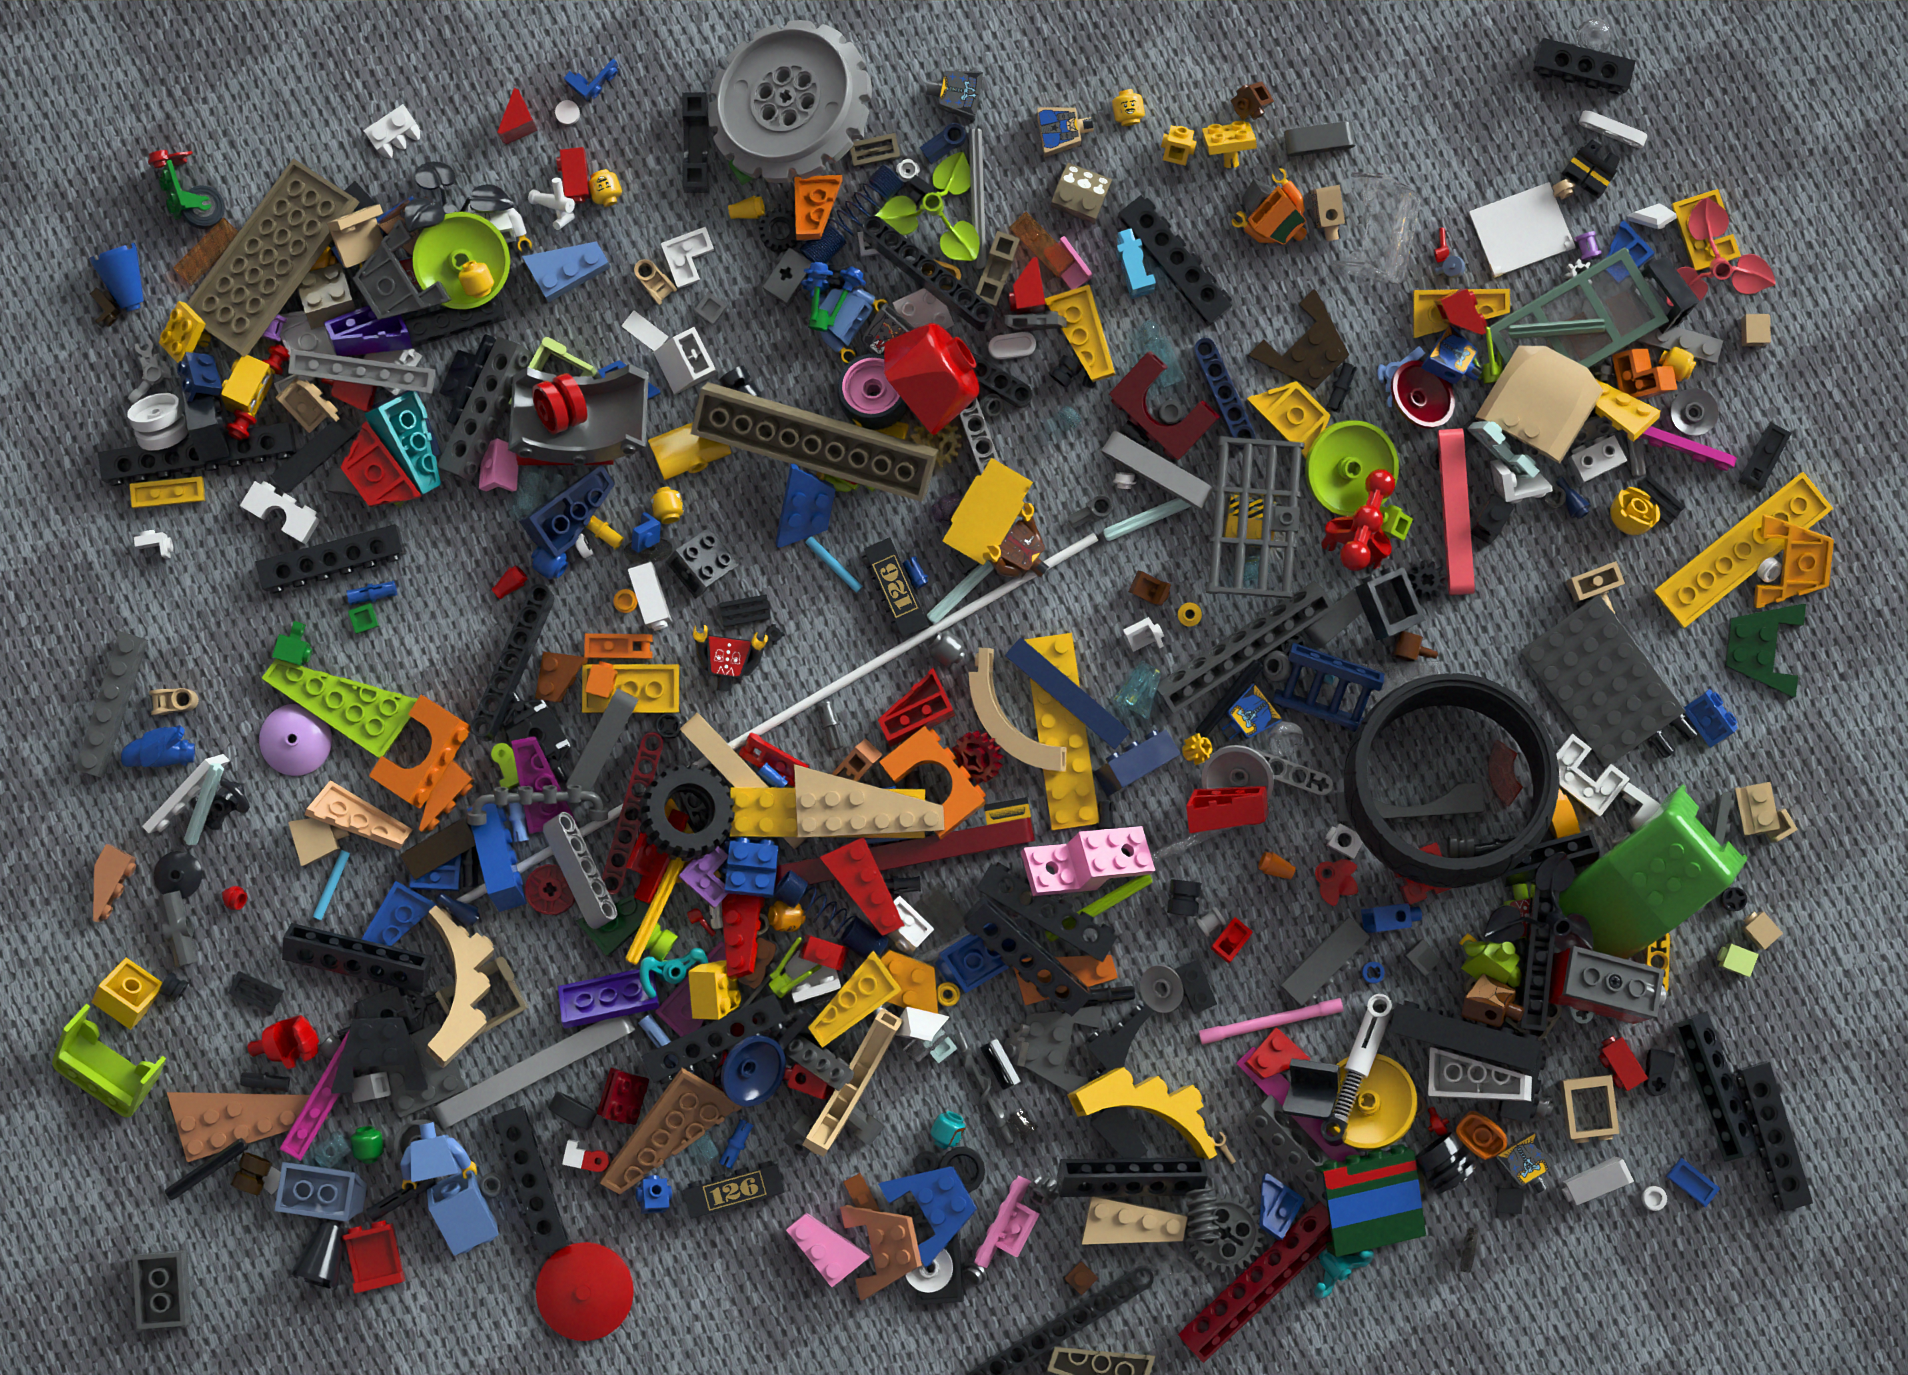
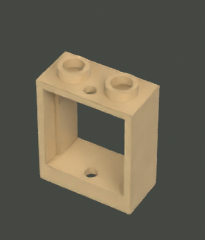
M1612 1075L1560 1080L1568 1139H1574V1143L1589 1142V1137L1598 1136V1140L1613 1139V1134H1619ZM1605 1086L1610 1128L1576 1132L1571 1090Z

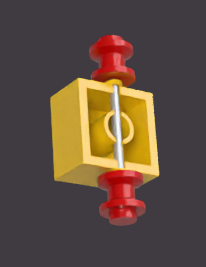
M281 345L269 346L268 352L270 356L268 360L262 359L260 361L246 355L234 361L231 368L233 373L229 380H224L221 390L226 410L232 412L236 417L234 423H228L226 426L231 437L237 440H242V438L248 439L250 434L247 429L249 425H255L257 422L254 417L274 381L272 374L282 375L284 372L281 367L283 361L289 362L290 360L289 351Z

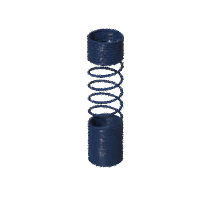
M882 164L868 178L870 184L863 183L862 187L868 198L859 192H854V198L859 206L851 201H845L846 208L851 216L842 210H837V216L842 224L834 219H828L821 239L808 240L800 247V251L809 261L827 264L847 244L845 238L831 225L830 220L854 236L838 212L845 214L862 228V224L847 205V203H850L867 217L870 216L857 199L856 194L862 196L880 210V207L871 198L864 185L875 190L887 201L894 197L900 188L904 187L901 179L889 167Z
M792 870L783 876L776 886L773 896L794 909L810 890L815 889L808 907L802 914L803 916L806 915L810 907L819 898L825 896L823 905L818 915L814 918L813 923L817 921L821 913L829 905L835 903L833 913L823 927V930L828 927L836 915L845 910L844 918L834 933L833 938L837 936L840 929L850 919L855 917L843 932L840 942L864 959H867L872 951L878 957L882 954L887 946L888 937H883L878 930L856 915L845 920L847 909L843 908L836 912V901H832L825 906L826 894H821L814 900L817 892L816 887L806 890L808 881L792 872Z

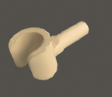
M1219 1132L1223 1137V1142L1220 1144L1215 1143V1147H1219L1230 1164H1233L1236 1160L1225 1144L1226 1137L1222 1132Z

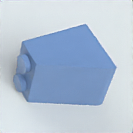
M472 1170L467 1171L468 1179L463 1178L461 1171L437 1182V1185L427 1189L429 1211L454 1256L459 1253H467L474 1246L488 1243L498 1236L497 1223Z

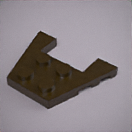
M1313 289L1299 303V306L1316 323L1283 356L1264 339L1248 356L1288 375V377L1316 389L1349 356V353L1320 296Z

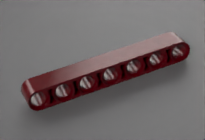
M656 732L646 733L642 738L602 875L604 884L608 877H615L619 882V885L614 889L606 886L610 895L617 894L622 888L627 871L626 865L633 851L641 823L638 817L636 819H629L625 815V810L628 807H635L640 811L639 803L643 795H634L632 793V786L640 783L647 789L654 778L663 747V739ZM649 737L657 738L659 741L658 748L654 750L648 749L645 745L646 739ZM643 760H648L652 764V770L648 773H643L639 770L638 765ZM622 830L630 831L632 839L626 843L620 841L618 837L619 832ZM616 853L622 854L625 857V863L620 866L615 865L612 862V856Z

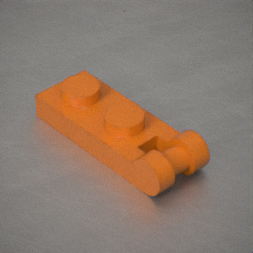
M585 633L584 657L652 659L650 642H653V635ZM634 642H641L640 651H633Z

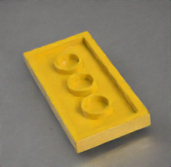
M592 664L582 665V713H604L617 688L639 699L632 713H679V664H613V669L618 671L610 699L584 692Z

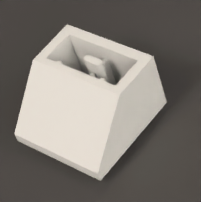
M695 327L672 337L653 352L674 395L717 374Z

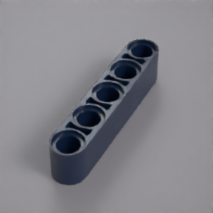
M1210 338L1199 339L1193 349L1194 358L1230 438H1237L1239 432H1246L1250 439H1255L1254 429L1215 343ZM1207 345L1211 349V353L1206 356L1201 355L1198 347ZM1212 366L1219 368L1221 375L1211 377L1208 374V368ZM1226 388L1230 392V397L1228 399H1221L1218 396V390ZM1228 411H1238L1240 419L1238 421H1231L1227 415ZM1234 445L1238 449L1244 448L1243 445Z

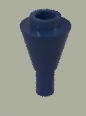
M1564 477L1555 482L1564 494L1563 497L1570 518L1576 517L1579 520L1590 512L1588 508L1591 504L1574 489H1571Z
M443 893L438 895L436 901L449 908L448 910L464 927L473 926L480 915L477 906L453 900Z

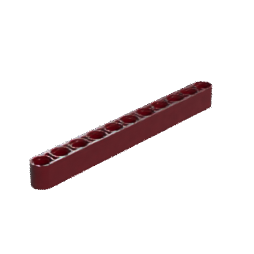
M1031 817L950 832L941 840L937 835L869 849L879 871L1033 842L1035 837ZM820 858L778 865L775 886L778 885L783 876L790 870L808 881V885L837 879Z

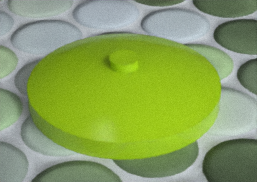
M453 212L445 214V219L440 224L423 229L415 243L412 262L416 280L423 291L437 281H441L452 300L440 305L452 309H471L487 303L502 289L510 269V254L503 235L490 221L473 213ZM472 260H475L476 263H485L494 280L491 292L480 298L466 295L458 278L459 272L463 269L462 266Z
M1346 420L1335 423L1323 430L1309 449L1305 464L1308 488L1314 499L1326 510L1341 516H1353L1360 506L1366 504L1369 494L1365 489V481L1372 471L1377 469L1387 470L1394 477L1396 486L1399 473L1398 455L1390 438L1377 426L1358 420ZM1388 498L1382 500L1381 506L1387 501Z

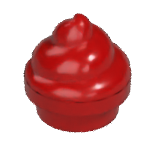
M239 886L225 889L222 892L224 905L230 910L242 909L247 901V893Z

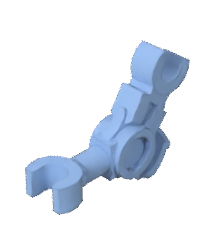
M1420 346L1400 362H1391L1387 366L1379 365L1377 370L1378 380L1380 383H1383V377H1385L1387 380L1386 392H1390V396L1387 398L1388 408L1392 407L1391 379L1394 372L1404 363L1421 358L1425 352Z

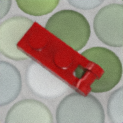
M749 733L746 739V746H743L739 752L743 759L759 768H762L767 762L782 777L785 776L787 784L795 787L794 764L806 768L809 767V765L762 740L755 733ZM755 748L761 751L760 755L754 752Z

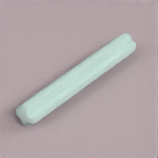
M1179 498L1173 499L1103 530L1104 536L1107 541L1114 540L1189 508L1191 505Z
M988 560L984 566L979 564L927 614V618L933 624L939 622L994 569L992 564Z
M212 763L209 766L184 837L187 845H197L224 771V768L219 763Z

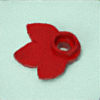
M167 150L155 151L148 154V165L154 166V168H162L168 160L172 161L173 166L184 165L187 163L185 157L192 155L193 152H177L168 155Z
M1340 859L1335 863L1325 861L1316 867L1315 878L1320 883L1319 892L1325 902L1336 906L1339 895L1349 896L1358 893L1357 883L1351 876L1357 869L1355 863L1348 859ZM1324 869L1331 871L1329 878L1323 877L1322 872Z

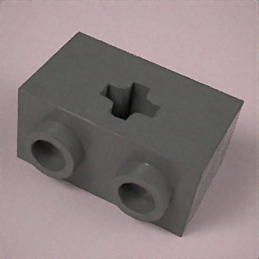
M791 248L786 253L784 251L781 252L775 262L778 265L773 272L769 271L762 281L764 292L789 307L801 289V281H805L809 275L804 272V269L810 268L812 263ZM790 271L792 278H786L783 281L782 273L788 274Z

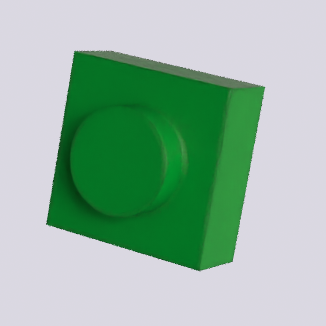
M371 603L348 611L355 634L380 627Z

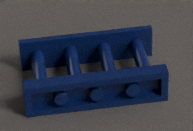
M1292 643L1288 661L1293 663L1291 675L1287 680L1284 691L1275 689L1273 702L1277 703L1281 708H1292L1345 726L1346 729L1355 732L1364 719L1362 714L1371 691H1381L1385 673ZM1305 666L1316 671L1307 698L1293 694L1301 670ZM1328 674L1339 679L1330 706L1316 702L1325 675ZM1351 682L1362 686L1352 714L1339 710L1348 683Z

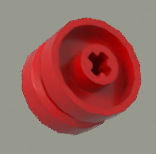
M568 373L552 378V382L544 381L533 386L532 398L536 412L549 433L554 435L566 430L568 425L574 427L587 421L588 415L585 399L578 384Z

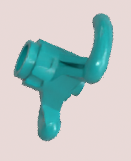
M693 948L681 958L657 961L654 957L650 956L644 958L641 961L639 973L642 988L649 998H655L656 992L649 980L648 973L650 970L655 971L661 978V981L677 984L684 979L686 970L696 961L700 964L709 963L704 950Z
M1326 1248L1318 1256L1321 1260L1319 1263L1326 1271L1323 1283H1318L1314 1289L1315 1297L1318 1299L1328 1297L1332 1293V1289L1338 1279L1342 1282L1352 1274V1269L1366 1267L1370 1264L1374 1257L1373 1251L1371 1249L1361 1251L1359 1256L1344 1255L1335 1257L1328 1253Z

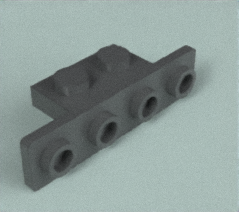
M1599 415L1588 418L1571 446L1614 433L1615 428L1612 426V421L1606 416L1601 418ZM1520 441L1523 455L1526 454L1532 459L1542 456L1537 449Z
M799 1034L783 1051L790 1059L837 1091H840L846 1083L848 1084L854 1078V1072L840 1057L835 1059V1055L828 1049H820Z

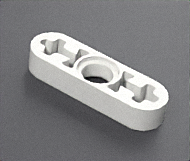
M1583 111L1578 122L1585 128L1636 148H1643L1647 139V134L1591 111Z

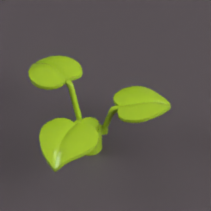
M958 152L943 160L933 173L934 186L937 189L944 190L943 192H931L925 195L923 205H920L918 211H916V204L912 199L907 196H896L886 202L875 216L880 217L905 236L913 233L918 228L916 216L921 215L924 210L931 216L939 215L949 231L943 233L940 239V247L944 255L956 261H974L980 249V240L976 229L966 221H959L952 227L942 212L944 209L942 196L947 195L948 191L953 195H961L971 187L970 166L965 154Z

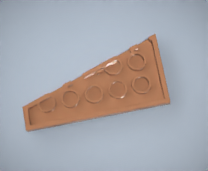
M167 1092L187 1162L219 1153L240 1138H243L248 1144L291 1130L311 1096L298 1094Z

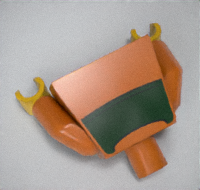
M1282 168L1279 169L1284 174V178L1277 180L1273 174L1272 178L1276 183H1281L1283 187L1277 186L1249 216V222L1246 221L1247 216L1242 211H1238L1236 214L1242 217L1243 222L1239 223L1232 219L1234 227L1245 228L1244 231L1259 243L1278 242L1286 244L1292 237L1297 241H1301L1307 234V230L1302 227L1306 223V218L1303 215L1305 205L1302 194L1292 181L1288 182L1286 172Z

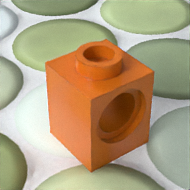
M599 661V665L592 664L584 692L610 699L618 671L613 669V664Z

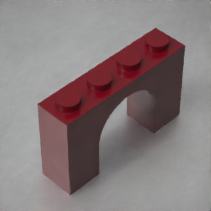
M1149 351L1116 385L1109 395L1112 397L1111 402L1118 409H1124L1130 414L1128 418L1136 426L1141 425L1147 430L1145 434L1154 443L1158 441L1164 447L1163 451L1168 457L1180 460L1221 416L1202 400L1178 424L1166 425L1156 421L1147 409L1146 396L1149 388L1168 366L1152 351Z

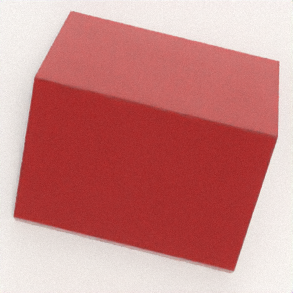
M516 88L513 89L497 131L500 139L505 144L538 131L519 89Z

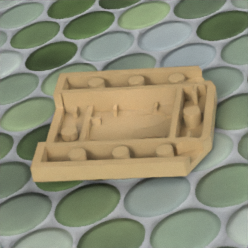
M1518 346L1475 417L1480 422H1495L1501 427L1503 432L1537 449L1540 454L1560 464L1601 397L1603 389L1587 367L1546 346Z

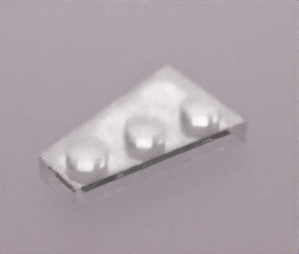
M1439 661L1361 665L1385 673L1381 691H1372L1376 704L1392 690L1400 688L1401 685L1429 675L1443 674Z

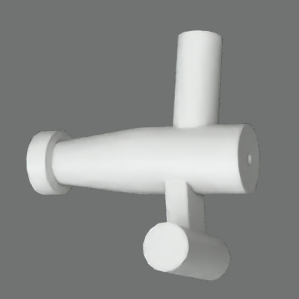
M561 178L552 179L554 194H545L537 190H531L528 200L531 204H541L555 209L558 219L553 222V227L559 230L575 218L572 212L575 204L573 199L564 197Z

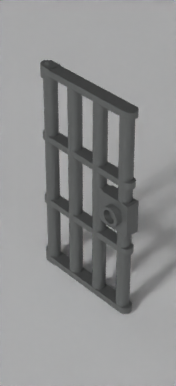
M1219 436L1217 439V447H1219L1217 483L1213 491L1216 493L1213 535L1210 537V543H1212L1209 583H1206V593L1291 599L1294 595L1291 589L1294 549L1297 548L1295 534L1298 533L1300 507H1298V498H1301L1299 479L1301 452L1304 449V443ZM1229 445L1244 446L1240 488L1226 487ZM1253 446L1268 447L1265 489L1250 488ZM1277 448L1292 449L1289 491L1274 490ZM1225 494H1240L1237 538L1222 537ZM1250 495L1264 496L1261 540L1246 539ZM1274 497L1288 498V507L1273 506ZM1271 531L1286 532L1285 541H1271ZM1222 544L1236 545L1233 588L1218 587ZM1246 546L1260 547L1257 589L1243 588ZM1270 547L1285 548L1282 591L1267 590Z

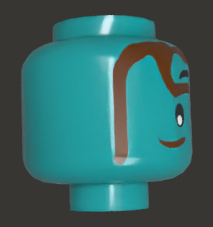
M952 1111L939 1114L930 1130V1134L935 1140L934 1144L943 1149L956 1147L966 1131V1126L963 1123L964 1119Z

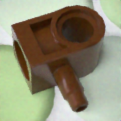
M1401 631L1396 635L1391 657L1414 663L1417 661L1418 655L1436 659L1438 652L1422 647V636Z

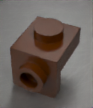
M1138 570L1128 592L1150 604L1162 606L1169 597L1171 584L1160 581Z

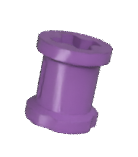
M1595 231L1587 232L1574 238L1581 250V261L1590 260L1602 255V252L1597 248L1594 238L1596 235ZM1586 242L1589 244L1590 251L1587 248Z
M276 315L261 337L280 342L281 329L287 319Z

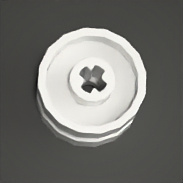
M158 393L147 396L132 405L128 411V419L135 430L138 445L142 449L160 450L179 443L188 434L186 417L182 414L179 398L174 394Z

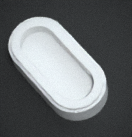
M1028 332L998 335L990 340L988 350L990 355L996 360L1026 357L1034 352L1036 340Z

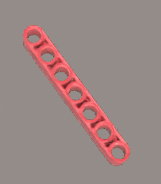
M1462 428L1438 430L1437 440L1448 592L1450 596L1474 594L1464 432Z

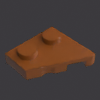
M543 651L535 699L561 703L567 694V689L577 679L575 675L582 665L587 664L588 658Z

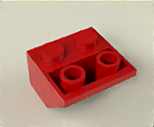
M1467 288L1459 289L1434 300L1443 323L1474 335L1486 333L1485 327H1487V323L1483 314H1478L1475 308L1478 302L1473 291L1469 292Z

